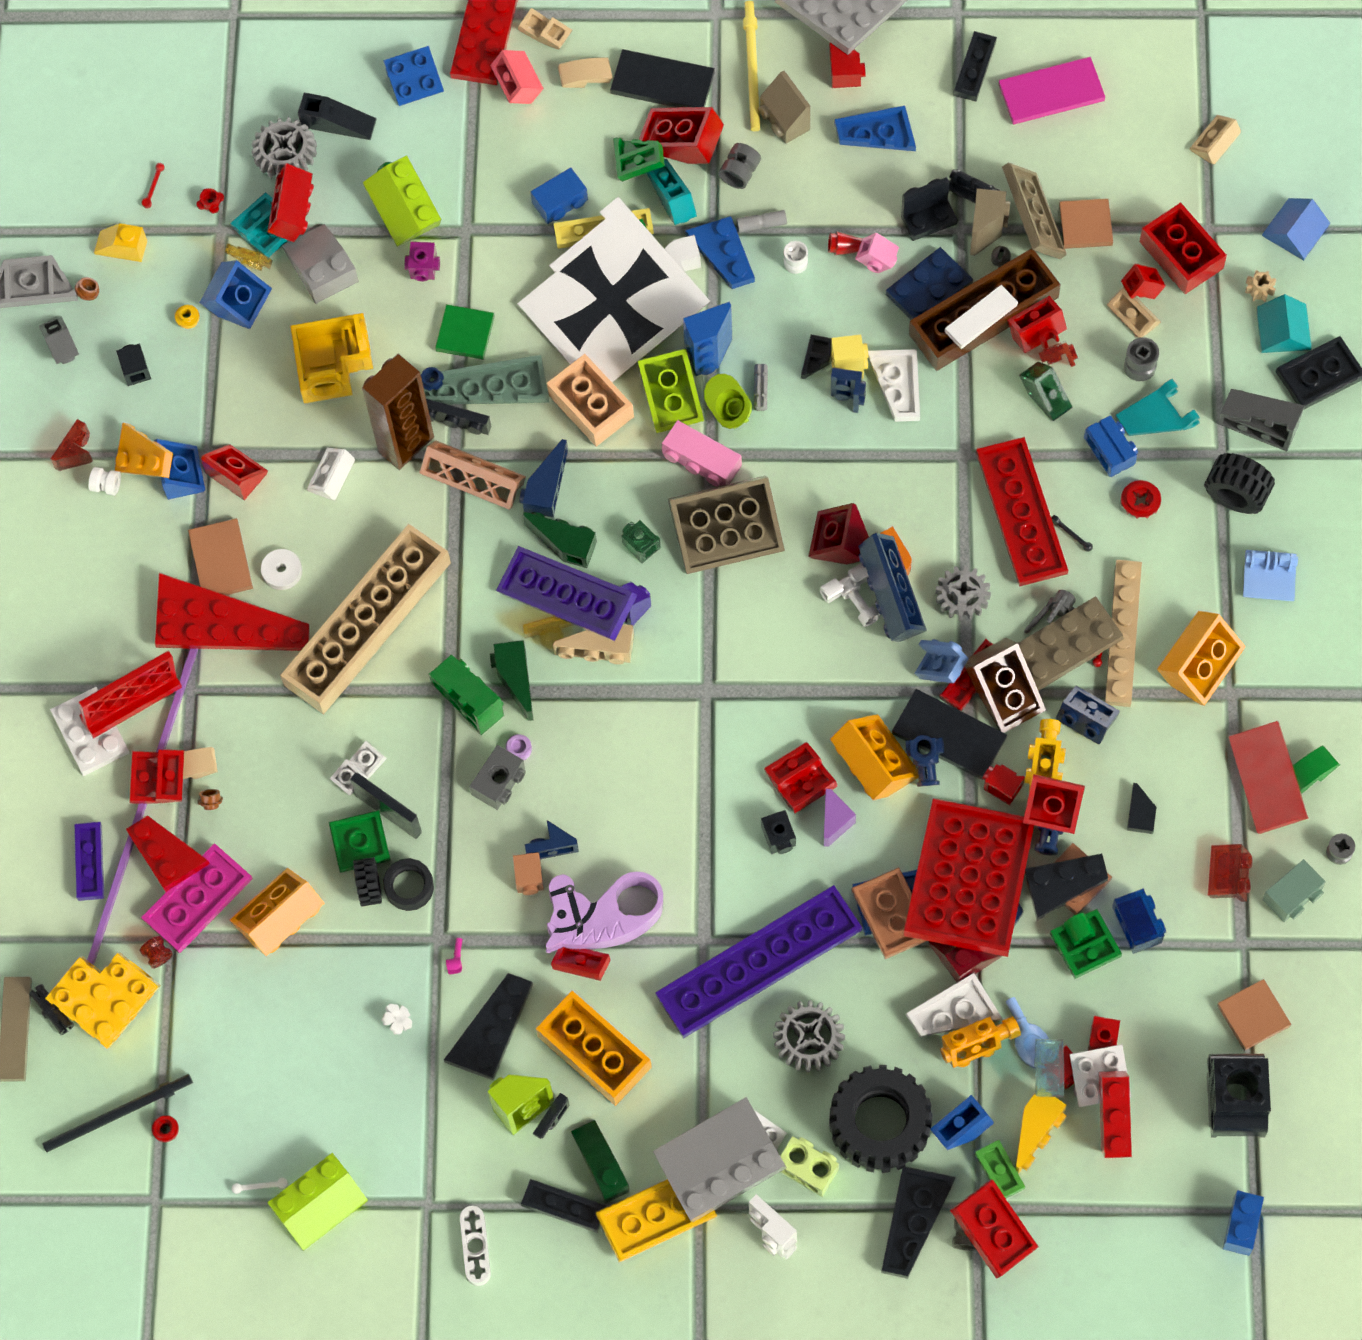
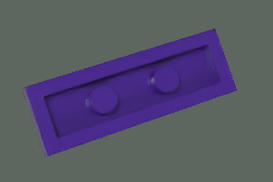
M101 822L74 824L77 900L104 899Z

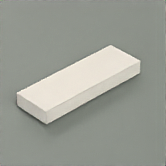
M1000 285L947 326L945 333L962 349L1014 309L1018 301Z

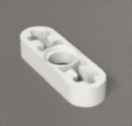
M468 1206L460 1214L465 1273L471 1284L482 1286L489 1281L491 1276L485 1216L479 1207ZM470 1213H475L476 1217H480L475 1222L477 1232L466 1235V1232L472 1231L469 1221H465V1219L470 1218ZM472 1239H480L483 1242V1248L477 1253H472L468 1250V1243ZM469 1258L479 1259L481 1270H486L485 1273L481 1274L480 1279H476L473 1274L471 1275V1272L475 1271L474 1260L469 1262Z

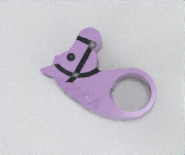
M630 872L621 876L597 902L592 903L583 894L575 892L574 882L569 876L563 874L554 877L549 884V897L554 912L550 922L547 923V930L551 937L546 943V952L551 953L562 947L589 950L607 948L638 938L647 932L659 920L662 914L663 890L660 883L650 874ZM642 886L654 893L657 903L647 914L641 916L628 914L626 916L619 911L617 903L619 895L629 887Z

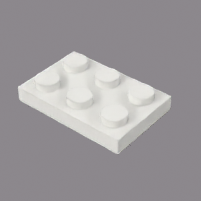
M97 687L50 709L83 776L130 754L117 726L93 739L80 720L81 710L79 701L97 692Z

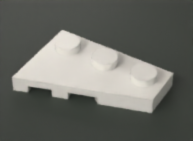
M974 973L906 1013L907 1018L919 1037L960 1029L987 1017H991L993 1021L1002 1019Z

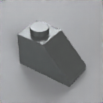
M62 316L39 325L56 364L69 363L75 359V356L79 355Z

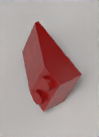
M712 107L651 108L639 139L643 142L648 140L658 141L663 147V155L666 158L687 164H709L724 124Z

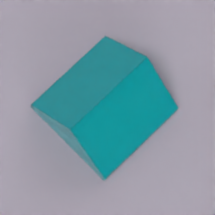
M1283 294L1257 306L1261 353L1308 351L1312 349L1307 306L1305 303Z

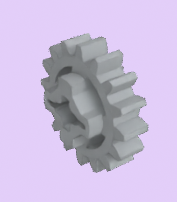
M955 566L954 573L946 570L945 579L941 577L938 579L939 586L936 587L935 592L938 595L936 603H943L941 611L949 610V618L957 614L959 621L962 620L963 615H967V618L972 620L973 613L980 616L982 613L981 608L987 609V600H990L991 592H988L990 590V583H984V574L979 577L977 576L978 569L975 568L972 572H969L968 566H964L963 571H959V568ZM961 591H965L966 595H960Z

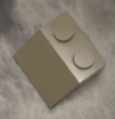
M782 71L761 94L759 112L764 120L768 119L770 121L774 134L778 138L781 137L787 144L810 131V104L787 73Z
M977 189L970 255H977L1002 237V228L1008 227L1010 201H1006L1007 191Z

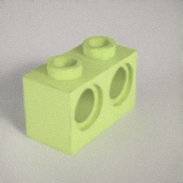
M792 1136L781 1154V1158L787 1167L781 1173L823 1197L839 1170V1163L836 1162V1157L826 1151L818 1152L813 1149L814 1145L810 1141L802 1137L798 1140ZM799 1152L805 1158L800 1163H794L789 1157L791 1154ZM817 1166H823L828 1170V1173L825 1176L818 1177L813 1173V1169Z

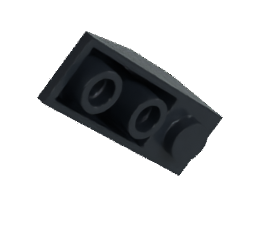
M305 92L303 93L298 110L301 125L306 124L308 129L371 140L377 120L371 115L329 97Z

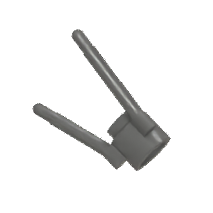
M1058 590L1055 597L1050 598L1047 605L1030 622L1024 632L1028 633L1050 609L1052 612L1047 619L1048 623H1051L1056 615L1062 617L1075 609L1073 605L1076 598L1066 590Z

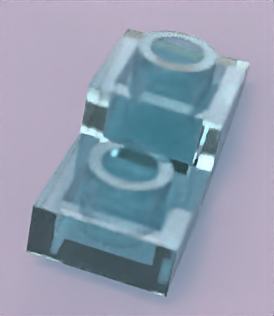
M1035 1039V1095L1038 1097H1064L1063 1040Z

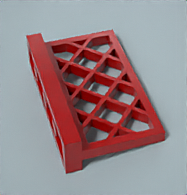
M169 650L79 701L81 710L80 720L93 739L182 688L180 681L176 677L173 656Z

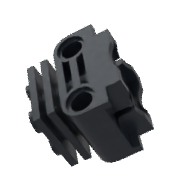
M1209 1054L1207 1058V1091L1211 1138H1216L1217 1136H1259L1260 1138H1265L1268 1132V1115L1271 1112L1268 1058H1265L1264 1054ZM1234 1083L1240 1084L1247 1088L1251 1098L1248 1100H1238L1229 1094L1226 1086Z

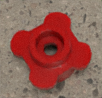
M206 188L200 194V200L196 203L197 208L200 210L206 209L210 213L215 214L219 211V205L224 200V195L215 189Z

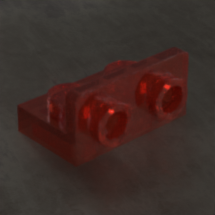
M1066 341L1038 351L1042 363L1047 361L1048 365L1062 360L1061 355L1066 354L1069 365L1071 367L1076 366L1074 360L1078 359L1075 348L1073 344L1068 345Z
M1242 844L1211 845L1208 896L1210 898H1237L1241 902L1247 901V893H1250L1251 890L1248 876L1249 868L1252 867V855Z

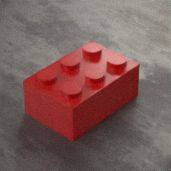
M1181 202L1144 226L1141 231L1139 242L1184 294H1187L1224 269L1227 254Z

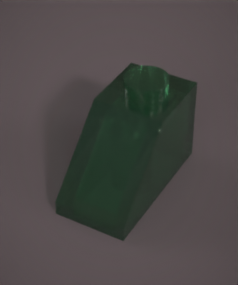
M1038 361L1019 374L1029 396L1050 420L1055 421L1073 408L1052 366Z

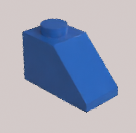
M970 1095L930 1129L943 1146L950 1150L975 1140L992 1126L994 1122L976 1099Z

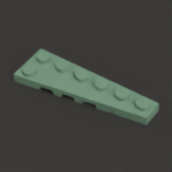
M541 355L441 371L444 375L441 388L438 390L432 389L431 391L424 389L426 399L444 404L549 403Z

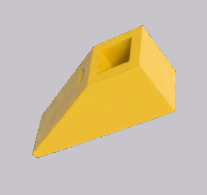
M1041 1086L1024 1107L1015 1166L1018 1174L1022 1169L1026 1171L1029 1169L1036 1158L1033 1156L1034 1152L1038 1147L1043 1149L1051 1139L1049 1135L1051 1129L1054 1126L1058 1129L1067 1117L1064 1114L1067 1105Z

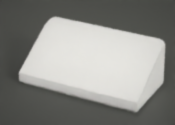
M327 447L307 490L324 498L335 500L355 461L354 457L345 449Z

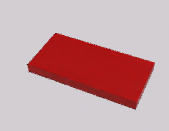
M1279 721L1229 736L1257 833L1262 834L1308 819L1309 817Z

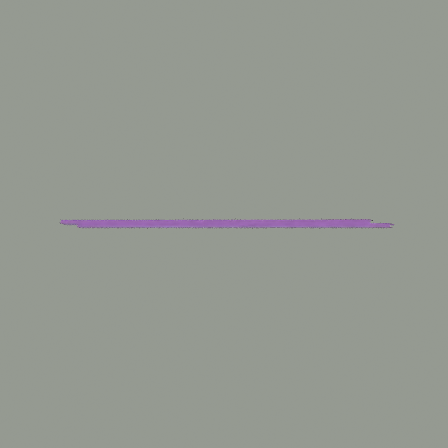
M190 649L180 678L182 688L175 693L156 752H158V749H166L198 649ZM147 804L138 805L132 825L143 818ZM129 835L87 959L93 965L95 964L134 846V842Z

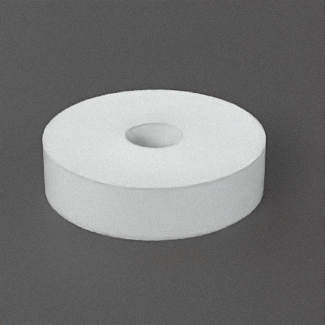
M278 549L270 552L263 559L261 573L268 586L277 590H286L299 582L302 576V565L294 552ZM280 567L286 568L283 572H278L277 570Z

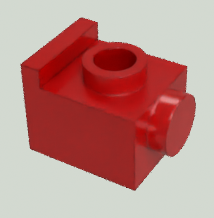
M1134 264L1121 280L1129 297L1132 299L1136 296L1155 299L1166 286L1156 268L1140 264Z

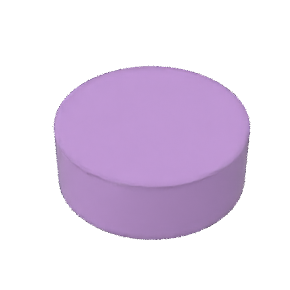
M516 734L511 736L506 742V750L519 758L526 760L531 755V742L526 736Z

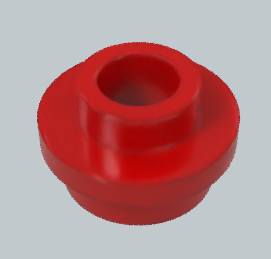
M168 1115L158 1117L152 1125V1133L160 1142L172 1141L179 1132L177 1121ZM164 1126H170L168 1133L164 1134L161 1132Z

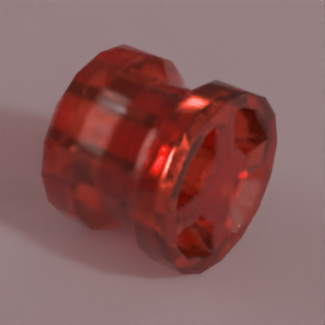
M161 936L151 938L139 950L142 956L148 958V964L152 969L162 966L173 955L170 948L164 946V940Z

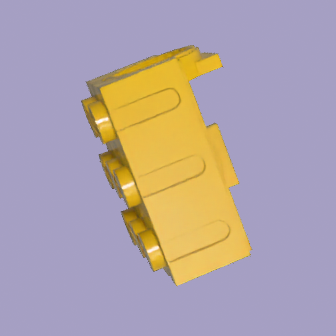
M364 313L290 325L300 392L304 404L351 396L353 393L349 373L364 369H374Z
M117 953L109 966H106L102 972L83 956L79 957L45 998L51 1004H55L72 1021H76L89 1035L97 1038L107 1049L114 1044L161 986L144 970L121 953Z

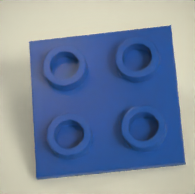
M429 46L383 60L399 106L444 92Z

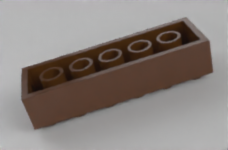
M1031 248L912 319L909 323V335L934 369L938 371L1008 329L1007 319L1049 295L1053 300L1058 299L1061 284L1039 255ZM1002 285L1018 301L1017 306L961 349L945 333V328Z
M397 354L393 358L386 360L377 374L371 375L366 379L362 391L378 452L400 471L434 438L421 374L400 354Z

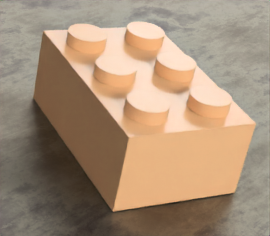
M583 354L547 383L549 397L596 447L634 418L633 404L586 354Z

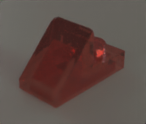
M77 419L50 458L56 470L62 471L93 462L90 453L81 448L87 444L90 437L86 423Z

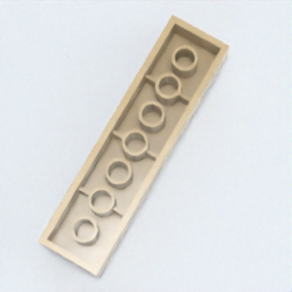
M408 524L280 676L284 686L324 715L451 564L448 551Z

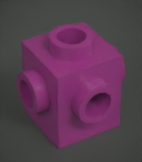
M410 242L409 255H405L404 261L405 270H409L410 279L420 282L435 280V271H440V256H437L435 242Z

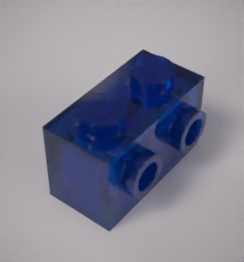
M1144 888L1114 899L1112 908L1133 954L1163 942L1164 934L1166 933L1165 925L1161 918L1157 919L1154 913L1156 909L1154 900L1151 895H1146Z

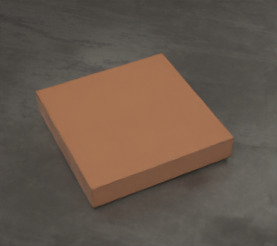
M1109 199L1060 202L1059 209L1065 249L1113 246Z
M1264 979L1217 1004L1244 1051L1291 1026L1289 1019Z

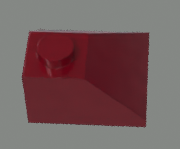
M850 503L817 511L808 557L846 565L860 562L858 546L869 536L856 504Z
M928 942L956 983L973 973L977 974L1002 957L971 949Z

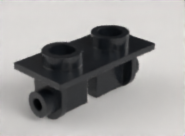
M953 169L949 176L951 178L949 181V191L973 203H976L977 189L1000 191L993 185L974 178L960 169Z

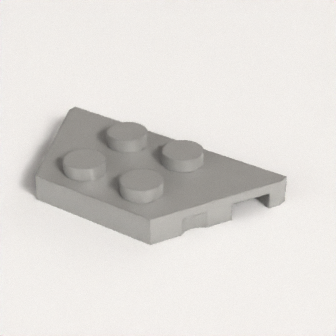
M52 255L3 260L0 266V308L78 301L75 290L71 287Z

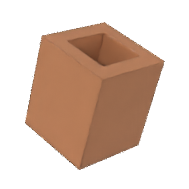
M539 853L513 855L517 892L524 895H534L538 891L544 890Z

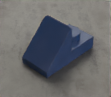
M548 820L547 826L550 839L536 838L528 844H524L526 854L539 853L540 860L579 852L577 839Z

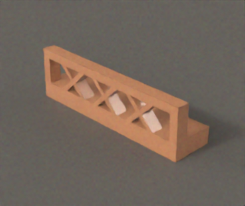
M434 441L427 446L420 470L422 475L509 510L513 506L517 490L524 485L526 478L524 475L439 441ZM431 458L439 461L443 469L442 471L437 473L428 469ZM454 468L460 469L465 480L460 482L454 480L450 470ZM477 477L484 479L488 488L483 491L477 489L472 479ZM502 486L510 489L508 499L499 498L495 488Z

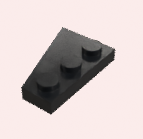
M1102 853L1025 869L1037 921L1045 917L1049 912L1063 907L1067 902L1086 894L1108 881Z

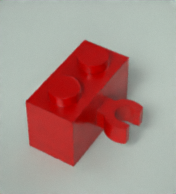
M1050 295L1007 319L1012 338L1024 353L1039 345H1042L1045 349L1049 348L1047 341L1053 338L1056 342H1059L1058 334L1067 330L1062 309Z

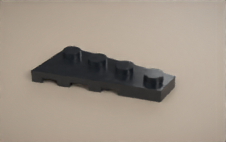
M906 1166L902 1167L881 1273L908 1279L956 1177Z

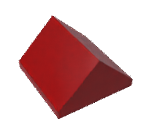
M231 444L206 453L201 457L206 474L244 501L268 473L267 469Z
M1033 774L1023 823L1075 834L1085 786Z

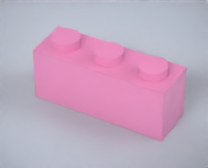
M677 420L662 442V453L667 460L672 463L678 462L682 464L690 473L694 475L700 474L716 487L730 484L742 466V456L679 420Z

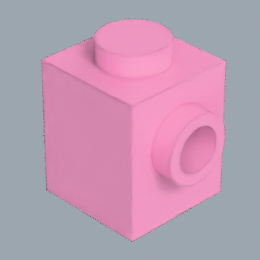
M874 233L863 238L856 260L866 265L868 270L881 273L895 265L899 247L878 233Z

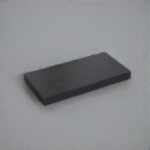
M622 49L610 93L676 108L705 107L715 68Z
M915 689L892 730L893 735L905 741L914 740L921 735L943 738L944 753H940L939 758L983 780L985 772L993 764L1007 739V734L918 689ZM925 739L920 742L919 748L929 753L931 745Z

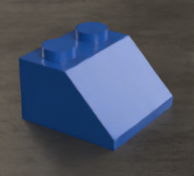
M239 261L221 262L199 303L217 317L251 329L272 288Z

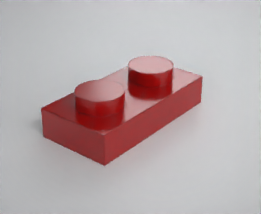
M562 947L557 950L551 965L553 970L601 981L611 959L609 954L594 950Z

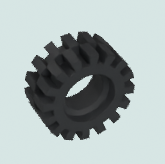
M375 857L353 860L360 906L381 904L382 894Z

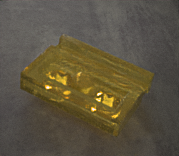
M228 243L225 249L226 254L240 260L241 264L247 265L249 268L262 271V267L271 268L273 260L259 252L239 246L235 247Z

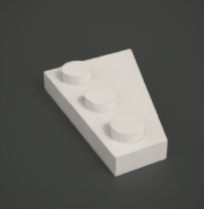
M917 349L868 351V359L894 421H920Z

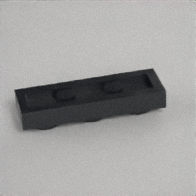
M974 31L953 96L977 102L997 37Z
M426 399L431 422L435 420L444 423L450 428H464L476 435L481 433L489 435L492 427L490 416Z
M532 1179L528 1183L521 1202L522 1207L596 1233L600 1227L596 1212L607 1208L604 1204Z

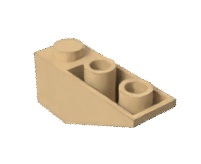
M623 624L615 641L586 630L555 641L553 643L554 654L564 659L580 657L590 662L608 660L610 663L618 665L624 662L630 663L634 628L633 625Z

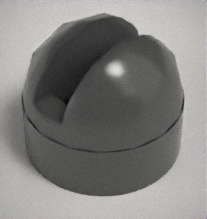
M998 246L992 251L991 262L996 267H1001L1011 260V253L1007 247ZM1000 252L1003 253L1002 260L998 259Z

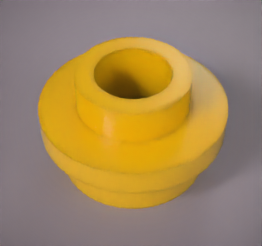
M183 305L175 313L176 323L185 329L195 327L200 319L199 311L192 305ZM185 314H191L188 318L183 317Z

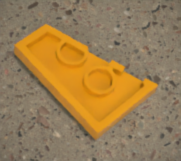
M122 423L118 453L115 460V471L169 478L173 453L159 443L147 438L146 434L137 431L133 425Z

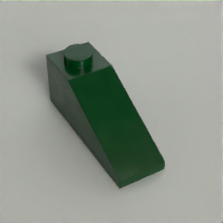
M524 640L493 644L494 653H490L491 668H496L499 679L528 721L534 720Z
M593 1120L572 1130L571 1134L605 1203L630 1192L629 1184L596 1121Z

